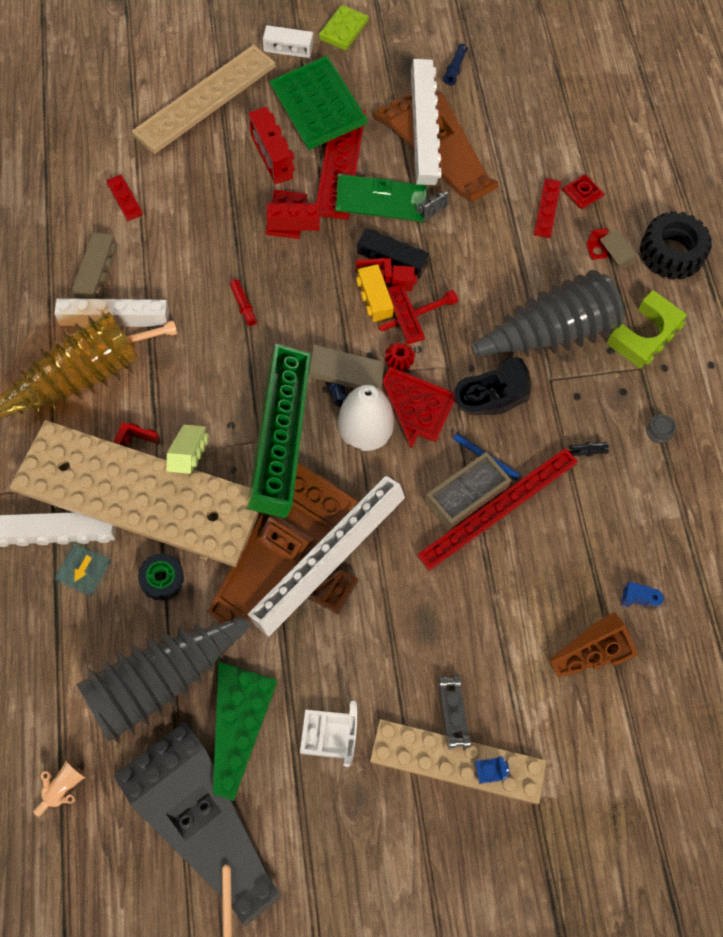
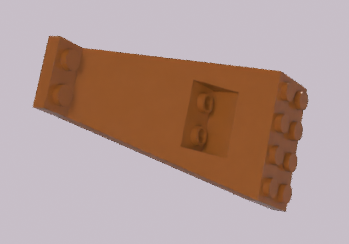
M436 91L435 95H437L438 100L435 108L438 109L436 124H439L437 138L440 139L438 153L441 154L439 164L441 177L463 198L473 202L499 187L498 181L487 176L443 93ZM409 92L404 97L392 100L390 104L379 107L378 110L372 112L373 119L390 126L414 149L412 92Z
M298 462L293 505L287 517L282 518L262 513L251 532L237 566H232L207 613L221 623L244 616L249 622L250 617L248 613L357 505L359 500ZM274 532L278 534L277 539L273 536ZM290 542L294 544V549L289 547Z

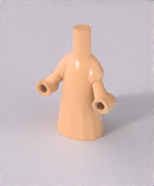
M65 761L63 767L51 783L49 779H51L52 774L49 771L42 772L43 788L41 790V797L43 801L33 811L38 817L49 806L58 807L62 803L71 804L76 801V797L73 794L64 796L81 780L86 778V775L71 761Z

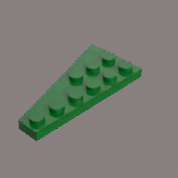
M219 662L213 795L235 801L278 680Z

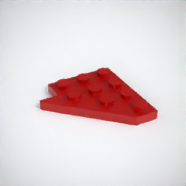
M389 367L382 381V386L409 447L413 448L418 436L436 443L455 402L454 392Z

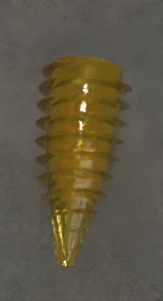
M101 310V316L96 320L87 314L88 325L82 327L75 322L76 332L70 335L63 330L64 340L61 343L51 338L53 348L49 352L40 348L42 357L38 361L29 358L31 366L26 372L19 369L20 377L14 383L10 381L11 386L3 394L1 393L0 419L17 413L24 414V411L34 409L39 413L40 406L48 405L51 409L55 410V401L61 400L69 405V396L76 395L83 400L82 390L89 389L96 394L95 384L100 382L108 387L107 378L111 376L121 381L120 371L124 369L133 374L132 364L138 362L139 358L110 312L105 313Z

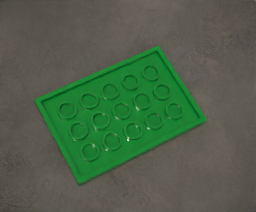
M328 56L269 81L272 90L307 150L368 124L365 114Z

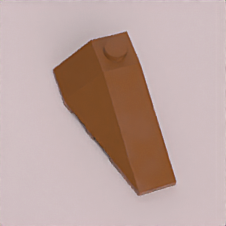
M614 612L595 622L553 656L550 662L557 677L580 673L586 668L593 667L594 669H599L601 665L610 663L618 665L638 654L625 624Z

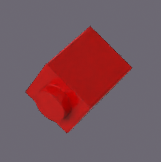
M393 265L392 286L403 284L406 291L412 292L413 285H417V274H414L415 267Z

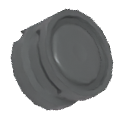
M664 414L654 416L647 427L649 439L658 444L667 443L676 431L674 420Z

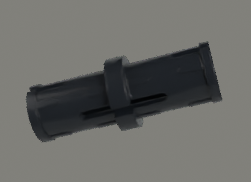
M586 442L580 445H570L569 449H572V451L569 452L573 456L586 455L588 457L593 456V454H608L609 449L605 448H609L608 442Z

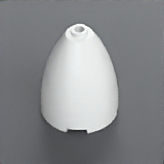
M373 385L360 386L346 397L341 406L338 418L339 434L345 443L360 448L362 451L375 450L385 445L394 429V414L391 403L379 388Z

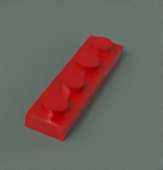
M548 178L544 180L534 230L535 236L551 238L561 181Z
M399 284L387 288L394 307L395 316L407 345L425 340V335L404 285Z

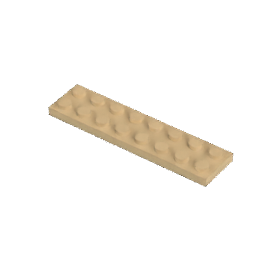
M380 719L370 763L538 805L546 760L470 742V748L455 747V749L448 750L446 735ZM503 756L504 761H507L510 773L507 775V779L499 782L478 784L475 761Z

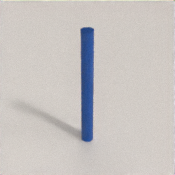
M458 433L455 434L453 440L479 457L486 452ZM490 455L507 475L515 480L518 479L520 473Z

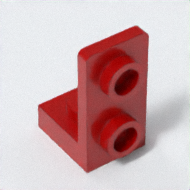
M391 258L356 260V273H358L360 268L379 265L385 285L392 286Z
M122 422L113 443L126 447L130 445L132 436L159 445L160 438L157 432L152 429L145 430L134 423L127 424Z

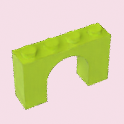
M654 290L642 301L638 311L656 324L659 335L653 338H644L622 324L620 328H616L611 333L606 343L640 369L645 364L649 365L655 358L653 355L655 353L659 354L665 347L664 343L666 341L669 343L676 335L674 332L676 330L680 331L686 324L684 320L687 314Z

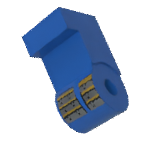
M628 582L623 589L621 605L629 607L635 603L643 605L645 609L654 610L663 603L664 596L657 589Z

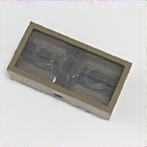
M485 452L427 493L425 504L449 532L505 492L512 480L488 452Z

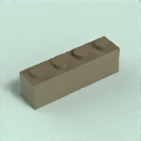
M92 233L72 289L75 299H99V297H102L103 285L108 279V270L113 265V255L118 250V244L115 242L113 235Z

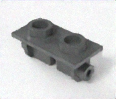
M449 192L444 194L436 193L428 199V202L425 201L418 205L417 212L424 215V221L448 207Z

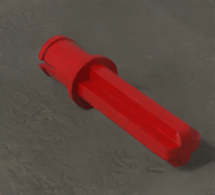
M233 279L229 285L239 305V312L243 315L247 326H254L258 321L253 313V306L249 304L240 281Z

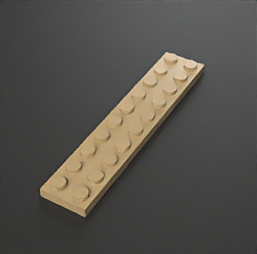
M252 45L132 130L133 136L152 153L156 154L275 68V62L256 46Z

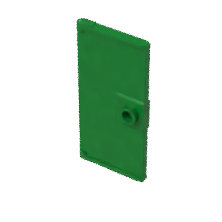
M338 174L336 212L426 222L424 221V215L417 212L418 205L426 201V185Z

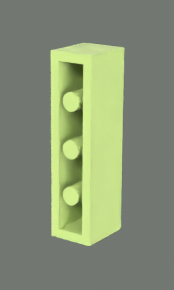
M183 424L167 452V472L191 474L193 468L197 467L198 459H201L202 452L205 451V445H208L209 434L206 433L205 426Z

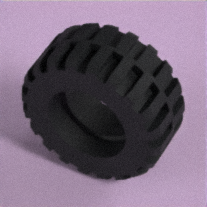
M672 211L670 214L666 212L661 214V216L655 217L649 223L640 242L641 258L645 261V265L648 268L650 267L653 273L660 274V277H669L672 280L676 278L685 279L686 276L691 277L701 269L712 248V238L708 234L709 230L707 227L703 226L701 220H696L695 216L686 215L685 212L677 213V211ZM663 240L678 241L685 246L687 252L672 250Z

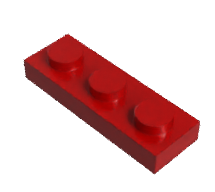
M122 174L106 180L107 186L127 222L143 215Z

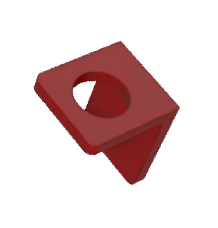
M608 228L596 229L590 232L586 246L591 260L608 257L606 249L600 242V239L607 235ZM594 248H599V249H601V250H602V254L596 255V254L593 252V249H594Z

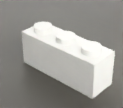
M266 25L263 36L264 52L310 58L313 48V32Z

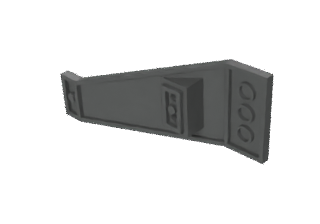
M185 721L113 775L130 805L221 897L222 867L224 865L231 867L232 909L245 927L282 896L270 880L232 801L213 795L214 764L206 749Z

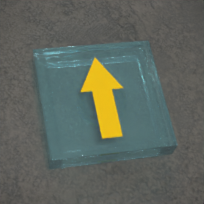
M74 544L57 573L55 581L92 597L111 561L106 557Z

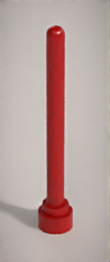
M450 290L443 295V298L414 310L416 316H420L445 304L452 306L458 303V297L454 290ZM397 318L381 324L379 330L385 331L399 325Z

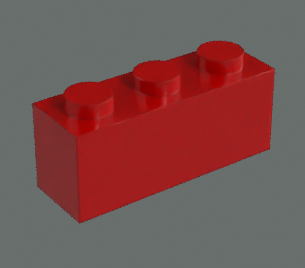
M267 203V228L271 231H320V204Z

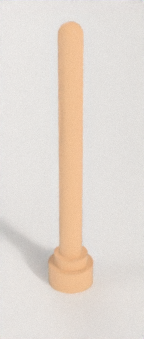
M174 320L164 324V327L126 336V339L129 343L162 334L173 336L178 333ZM104 343L90 347L93 353L107 349Z
M229 865L222 867L223 937H232L231 867Z

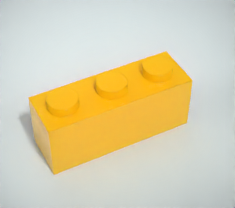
M379 265L358 269L355 281L357 287L361 288L362 302H366L367 316L371 317L372 322L393 318L394 307Z

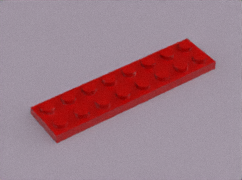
M364 126L327 142L316 203L320 204V217L349 220L350 213L335 211L338 174L356 176Z

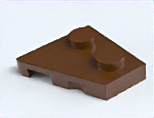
M339 570L331 578L325 579L307 599L339 614L357 585L358 578Z

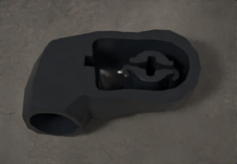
M519 357L506 359L499 363L497 370L482 375L466 377L459 381L454 390L455 402L459 410L468 415L503 414L518 405L528 402L531 394V379L523 359Z

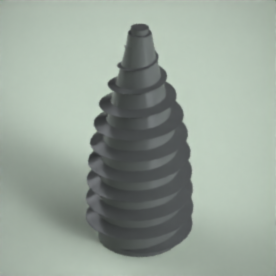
M590 270L587 272L586 277L584 275H577L573 282L565 280L561 287L553 285L550 288L549 294L545 291L539 292L537 301L534 298H528L525 309L517 305L514 310V317L505 315L504 323L501 326L496 325L492 332L485 334L484 337L471 345L472 353L474 356L511 352L514 356L515 351H523L528 357L529 350L536 349L538 354L542 356L544 347H549L556 354L557 345L559 344L569 351L571 341H574L579 347L583 346L585 337L591 343H595L598 333L602 338L608 339L610 329L620 328L624 321V309L620 294L612 279L606 274L601 275L596 270Z
M244 616L227 620V622L217 625L212 623L210 627L203 629L195 625L194 631L189 633L178 627V637L171 638L167 633L162 632L161 643L156 644L147 637L146 649L140 650L132 644L131 656L125 657L121 653L116 652L117 663L113 665L102 659V671L95 673L87 667V679L76 685L107 741L109 742L113 739L120 744L119 735L128 731L135 736L134 726L140 721L149 727V716L152 713L156 712L163 717L162 707L167 702L177 707L176 696L182 692L190 697L189 686L193 681L202 685L201 675L206 669L214 673L213 663L219 657L223 658L222 654L248 631L250 624Z

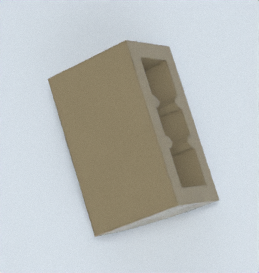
M618 229L600 239L601 244L619 268L623 269L635 264L637 255Z

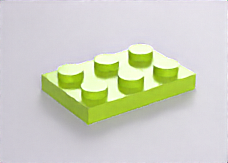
M341 5L319 33V39L347 51L369 21V16Z

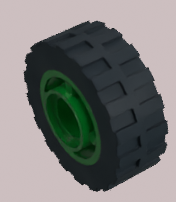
M163 553L160 555L154 554V556H150L146 561H143L142 566L138 570L140 587L146 593V596L153 598V600L164 601V599H171L172 596L178 594V591L182 588V583H184L182 566L171 555L168 556ZM159 574L167 575L164 580L156 579Z

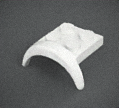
M350 701L349 714L305 710L300 754L344 759L343 766L349 767L354 756L358 717L356 701Z

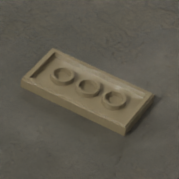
M313 345L308 377L352 388L373 385L382 390L384 362Z

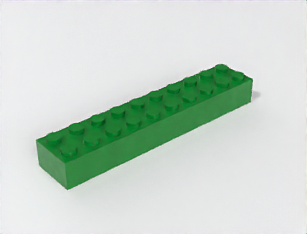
M278 344L274 346L269 360L246 508L248 510L286 518L292 508L311 353Z

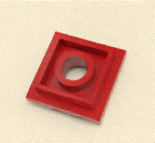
M586 174L562 188L566 195L581 210L605 195Z

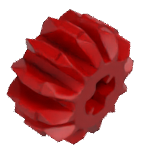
M397 341L396 345L391 343L389 348L385 350L384 360L387 362V366L399 369L400 371H403L404 368L409 370L410 365H413L415 361V351H412V345L407 346L406 341L403 344Z

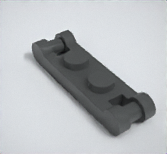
M453 675L452 678L439 676L438 685L448 750L455 749V747L470 748L460 675ZM447 686H453L454 691H447ZM454 734H460L461 738H455Z

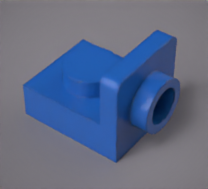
M503 756L475 761L478 784L504 781L510 773L508 762L504 761Z

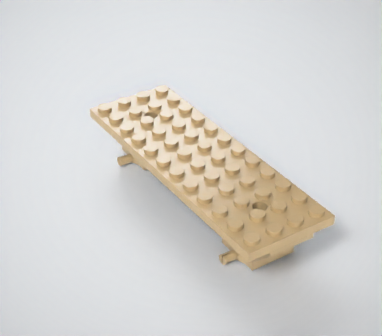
M46 420L9 487L13 492L54 505L56 510L62 511L63 508L198 554L202 560L207 561L210 558L233 567L237 566L259 515V512L246 509L249 487L194 469L191 474L167 472V460Z

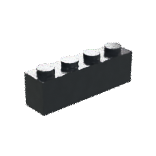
M366 228L357 242V254L369 259L391 258L392 268L393 265L415 267L414 274H417V279L421 278L428 265L430 253L395 240L390 236L378 233L376 230Z

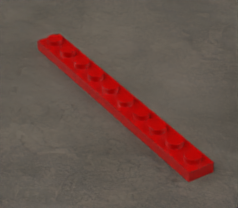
M567 448L563 449L418 553L417 557L430 572L577 465L578 461Z

